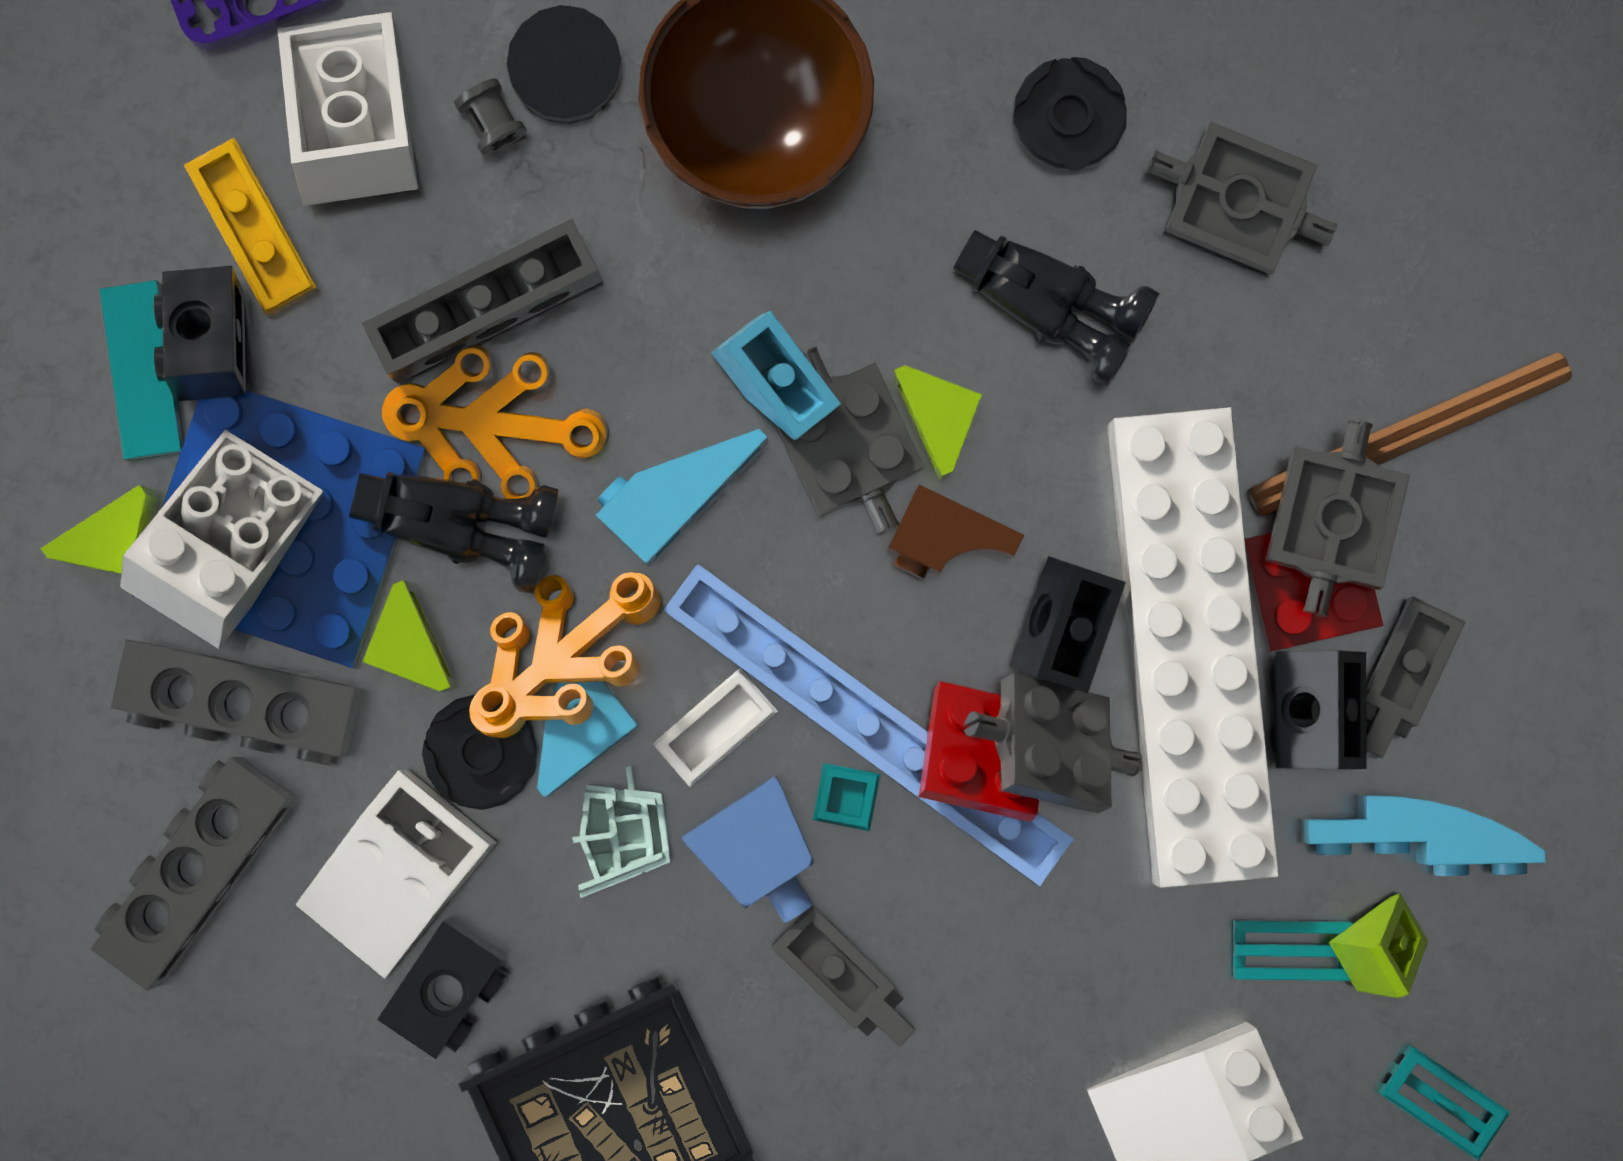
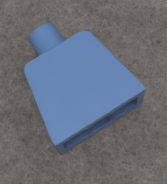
M774 776L681 837L688 848L744 908H747L766 895L785 924L814 905L796 878L797 874L814 864V860L777 776Z

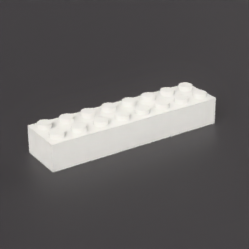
M1231 407L1114 418L1107 425L1122 581L1126 582L1123 591L1139 752L1142 756L1140 762H1142L1141 773L1152 884L1164 888L1278 877Z

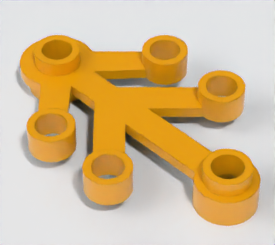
M479 345L465 347L457 355L455 363L427 386L406 383L394 388L387 395L382 406V418L388 431L404 441H419L444 471L443 479L454 481L452 476L453 470L465 468L471 473L472 479H477L480 482L481 473L477 464L470 459H462L440 428L463 431L501 478V491L507 499L528 497L537 488L538 480L536 474L530 468L520 465L498 436L563 444L568 453L580 458H587L597 454L604 446L608 437V426L601 414L592 409L583 408L575 410L565 420L499 411L526 389H537L547 380L550 372L548 361L541 354L535 352L523 354L515 362L513 370L466 407L441 403L466 381L478 382L490 372L492 367L491 355L484 347ZM471 353L478 355L484 364L482 372L470 373L467 371L463 364L465 355ZM526 361L537 363L541 368L540 379L530 381L524 378L521 373L522 363ZM410 403L419 409L420 419L418 422L409 423L402 418L401 407L403 404ZM577 426L588 427L592 431L593 441L587 445L578 444L572 436L573 429ZM514 475L524 476L529 482V491L524 494L514 492L509 484L510 477Z
M628 572L620 575L612 584L610 599L562 639L566 612L574 602V592L561 576L550 575L543 578L535 588V598L541 605L542 612L532 665L517 677L520 649L529 641L530 630L516 613L507 612L499 615L490 627L491 637L498 645L491 683L481 688L471 702L469 714L473 725L486 736L506 738L517 733L523 727L526 720H563L571 725L585 722L591 716L594 704L591 697L580 685H565L557 691L555 696L533 695L547 683L608 681L611 685L619 687L631 683L638 674L639 665L626 647L612 646L605 650L600 657L579 656L620 621L623 620L628 624L638 625L649 621L656 615L661 605V596L652 581L641 573ZM562 590L557 598L548 600L552 592ZM637 590L633 596L626 598L631 592ZM517 627L513 635L503 638L508 629ZM626 660L621 670L611 672L614 664ZM581 699L576 708L566 710L567 705L572 700ZM503 702L502 706L498 710L492 712V710L498 704Z

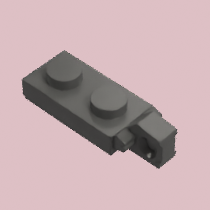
M1414 596L1408 598L1366 688L1368 755L1376 759L1383 758L1394 734L1406 738L1411 728L1418 726L1466 621Z
M814 906L807 909L772 945L771 948L854 1029L858 1027L866 1036H869L878 1027L898 1047L903 1045L916 1031L895 1009L904 999L894 989L896 986Z

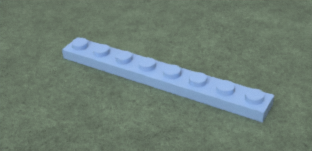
M697 563L663 611L920 798L919 791L928 732ZM920 798L1039 886H1041L1074 840L1039 813L1031 822Z

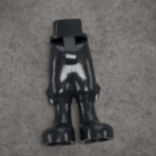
M974 230L958 257L953 270L973 280V290L976 292L980 291L1008 314L1036 331L1040 341H1047L1052 344H1063L1067 341L1090 361V373L1093 379L1109 387L1126 359L1132 344L1116 335L1105 334L1083 323L1072 313V309L1085 310L1111 325L1122 335L1135 341L1156 304L1160 293L1149 286L1138 287L1126 297L1103 292L1096 288L1097 285L1094 277L1083 266L1074 265L1073 267L1035 249L1009 240L1007 242L1008 238L1002 235L996 241Z
M360 472L349 518L373 523V531L380 533L381 530L382 533L412 545L444 554L454 564L474 562L478 560L479 556L497 562L510 572L511 581L515 589L519 592L533 594L542 563L545 544L488 533L484 529L477 527V523H487V521L505 524L519 528L529 534L546 538L555 510L558 489L543 485L535 488L528 497L507 499L493 497V491L477 479L464 483L412 475L395 474L394 477V472H387L386 478Z

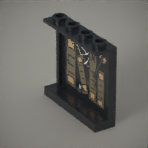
M656 976L627 990L631 998L630 1001L611 1010L606 1000L574 1015L578 1025L559 1034L556 1033L553 1025L537 1031L521 1040L525 1050L506 1059H503L500 1050L490 1053L468 1064L471 1075L465 1077L458 1084L462 1092L468 1091L499 1161H759L676 979L663 985L660 977Z

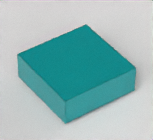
M823 763L813 820L870 831L881 774Z

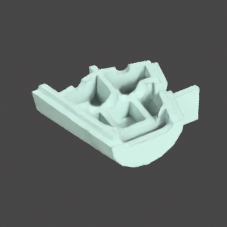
M633 766L625 767L628 789L620 790L613 787L586 784L580 835L574 836L572 839L573 843H581L594 879L578 885L580 898L638 876L644 871L648 872L670 863L669 836L662 794L636 790Z

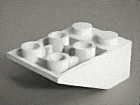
M224 430L123 555L120 587L219 649L258 598L322 497L323 490L229 431Z
M408 769L398 770L359 817L298 900L296 906L386 979L497 842Z

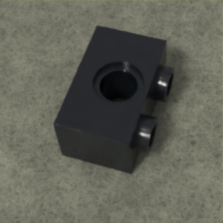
M221 266L162 272V294L154 296L155 321L158 329H163V346L155 347L154 365L158 381H165L176 402L246 396L244 291L233 267ZM209 329L203 337L196 340H188L189 336L195 331Z
M1048 556L1011 666L1035 677L1088 694L1126 582Z
M1340 650L1276 651V666L1271 675V686L1276 696V724L1271 734V744L1276 754V768L1367 769L1366 652ZM1315 699L1318 700L1320 705V715L1316 722L1312 716V705Z
M448 918L441 923L377 1020L434 1059H437L446 1048L456 1053L475 1025L467 1016L479 998L489 1004L508 976L507 973L499 969L507 955L452 918ZM449 975L459 981L463 994L458 1005L445 1006L435 998L433 985L438 976Z

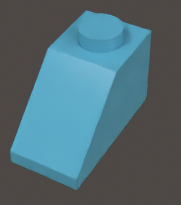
M771 310L754 318L711 352L744 397L793 440L798 439L841 404Z
M606 681L562 682L552 689L556 694L565 685L578 684L591 697L594 708L591 716L581 724L571 725L563 720L545 721L537 785L538 791L544 798L550 797L640 726ZM581 699L572 700L567 705L566 710L576 708Z

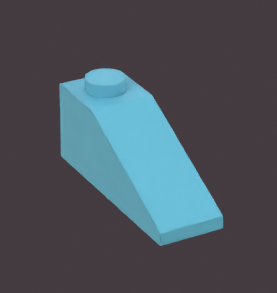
M760 429L637 472L628 482L622 476H619L598 498L597 501L603 508L596 516L650 567L766 446L768 437Z

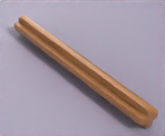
M1554 353L1372 433L1369 436L1365 458H1369L1377 465L1382 464L1566 383L1572 378L1570 366L1562 353ZM1343 447L1338 448V449H1336V450H1334V451H1331V452H1337V451H1341V452H1342V448H1343ZM1287 471L1256 484L1249 489L1251 502L1259 515H1266L1278 509Z

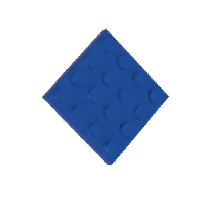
M246 390V396L198 400L163 506L224 430L229 431L323 490L322 497L265 587L234 630L350 668H356L398 542L397 538L382 533L381 530L380 533L373 531V523L349 518L359 473L386 478L387 472H394V477L395 474L420 476L427 455L426 448Z

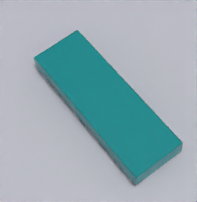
M153 280L101 288L99 291L123 459L131 461L180 453L184 442L178 402H176L165 381H158L154 365L155 347L163 346V329H158L154 316V296L162 294L161 283Z

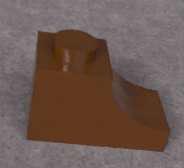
M919 484L887 551L897 555L894 566L925 580L928 571L939 576L946 563L966 554L991 553L1012 559L1024 534Z

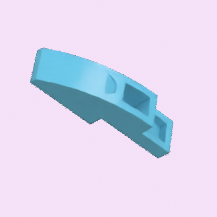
M1356 795L1357 818L1299 819L1300 842L1316 844V855L1352 854L1351 843H1374V853L1376 854L1410 853V842H1415L1416 863L1433 865L1434 876L1469 875V864H1491L1492 874L1495 875L1528 874L1527 863H1546L1545 850L1521 834L1486 817L1433 801L1388 795Z

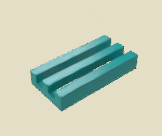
M1233 920V978L1239 980L1351 981L1330 945L1246 944V933L1337 934L1338 936L1349 928L1352 922ZM1246 956L1336 957V967L1245 966Z
M1409 1044L1403 1053L1405 1055L1399 1065H1395L1390 1073L1392 1076L1386 1084L1383 1083L1377 1093L1479 1161L1511 1112ZM1416 1064L1490 1112L1492 1116L1487 1124L1411 1074ZM1404 1083L1478 1132L1479 1136L1475 1142L1472 1143L1398 1093Z

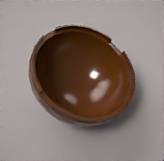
M680 0L663 17L649 40L640 68L638 101L647 136L664 165L678 180L711 200L740 208L770 209L801 201L820 191L849 165L867 135L871 122L874 76L865 43L848 18V15L833 0Z

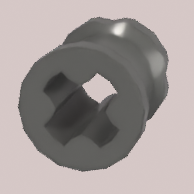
M498 79L483 81L463 92L454 101L458 112L466 114L479 137L480 142L477 147L482 155H490L507 148L519 140L527 130L522 121H515L500 95L502 86Z

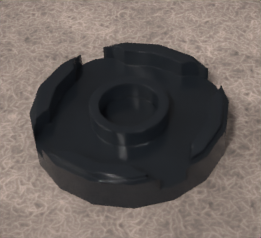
M559 5L539 10L520 25L509 44L506 65L512 88L526 107L546 120L569 123L591 117L602 109L601 106L607 103L609 98L613 96L620 83L622 59L616 37L601 18L584 8Z
M1072 57L1071 59L1062 58L1044 62L1026 76L1014 100L1012 124L1019 145L1034 162L1052 171L1077 173L1097 167L1115 151L1126 130L1127 107L1121 85L1107 68L1087 58Z
M471 695L455 699L437 712L426 732L422 757L427 777L440 795L459 806L484 810L505 805L525 791L536 773L540 748L535 727L530 720H526L523 727L517 733L506 738L490 737L482 734L470 719V705L475 696ZM503 702L498 704L492 710V712L498 710L502 706Z

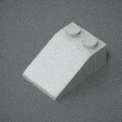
M392 12L277 28L291 164L303 206L418 189L413 144Z
M1248 1022L1239 1024L1086 1089L1116 1161H1252L1303 1139L1258 1030Z

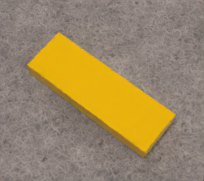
M235 138L184 164L187 173L267 317L270 318L319 291L251 164Z

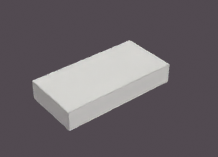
M739 668L652 744L687 785L692 787L778 711L744 671Z

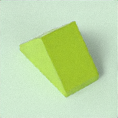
M906 365L894 370L893 379L939 481L950 477L954 470L982 394Z
M138 485L43 546L41 550L46 558L121 574L123 555L155 517L158 497L153 489Z
M401 580L393 584L362 662L439 692H449L456 689V683L412 583Z
M1398 893L1371 910L1332 939L1329 944L1356 991L1401 998L1410 993L1428 940L1401 893Z

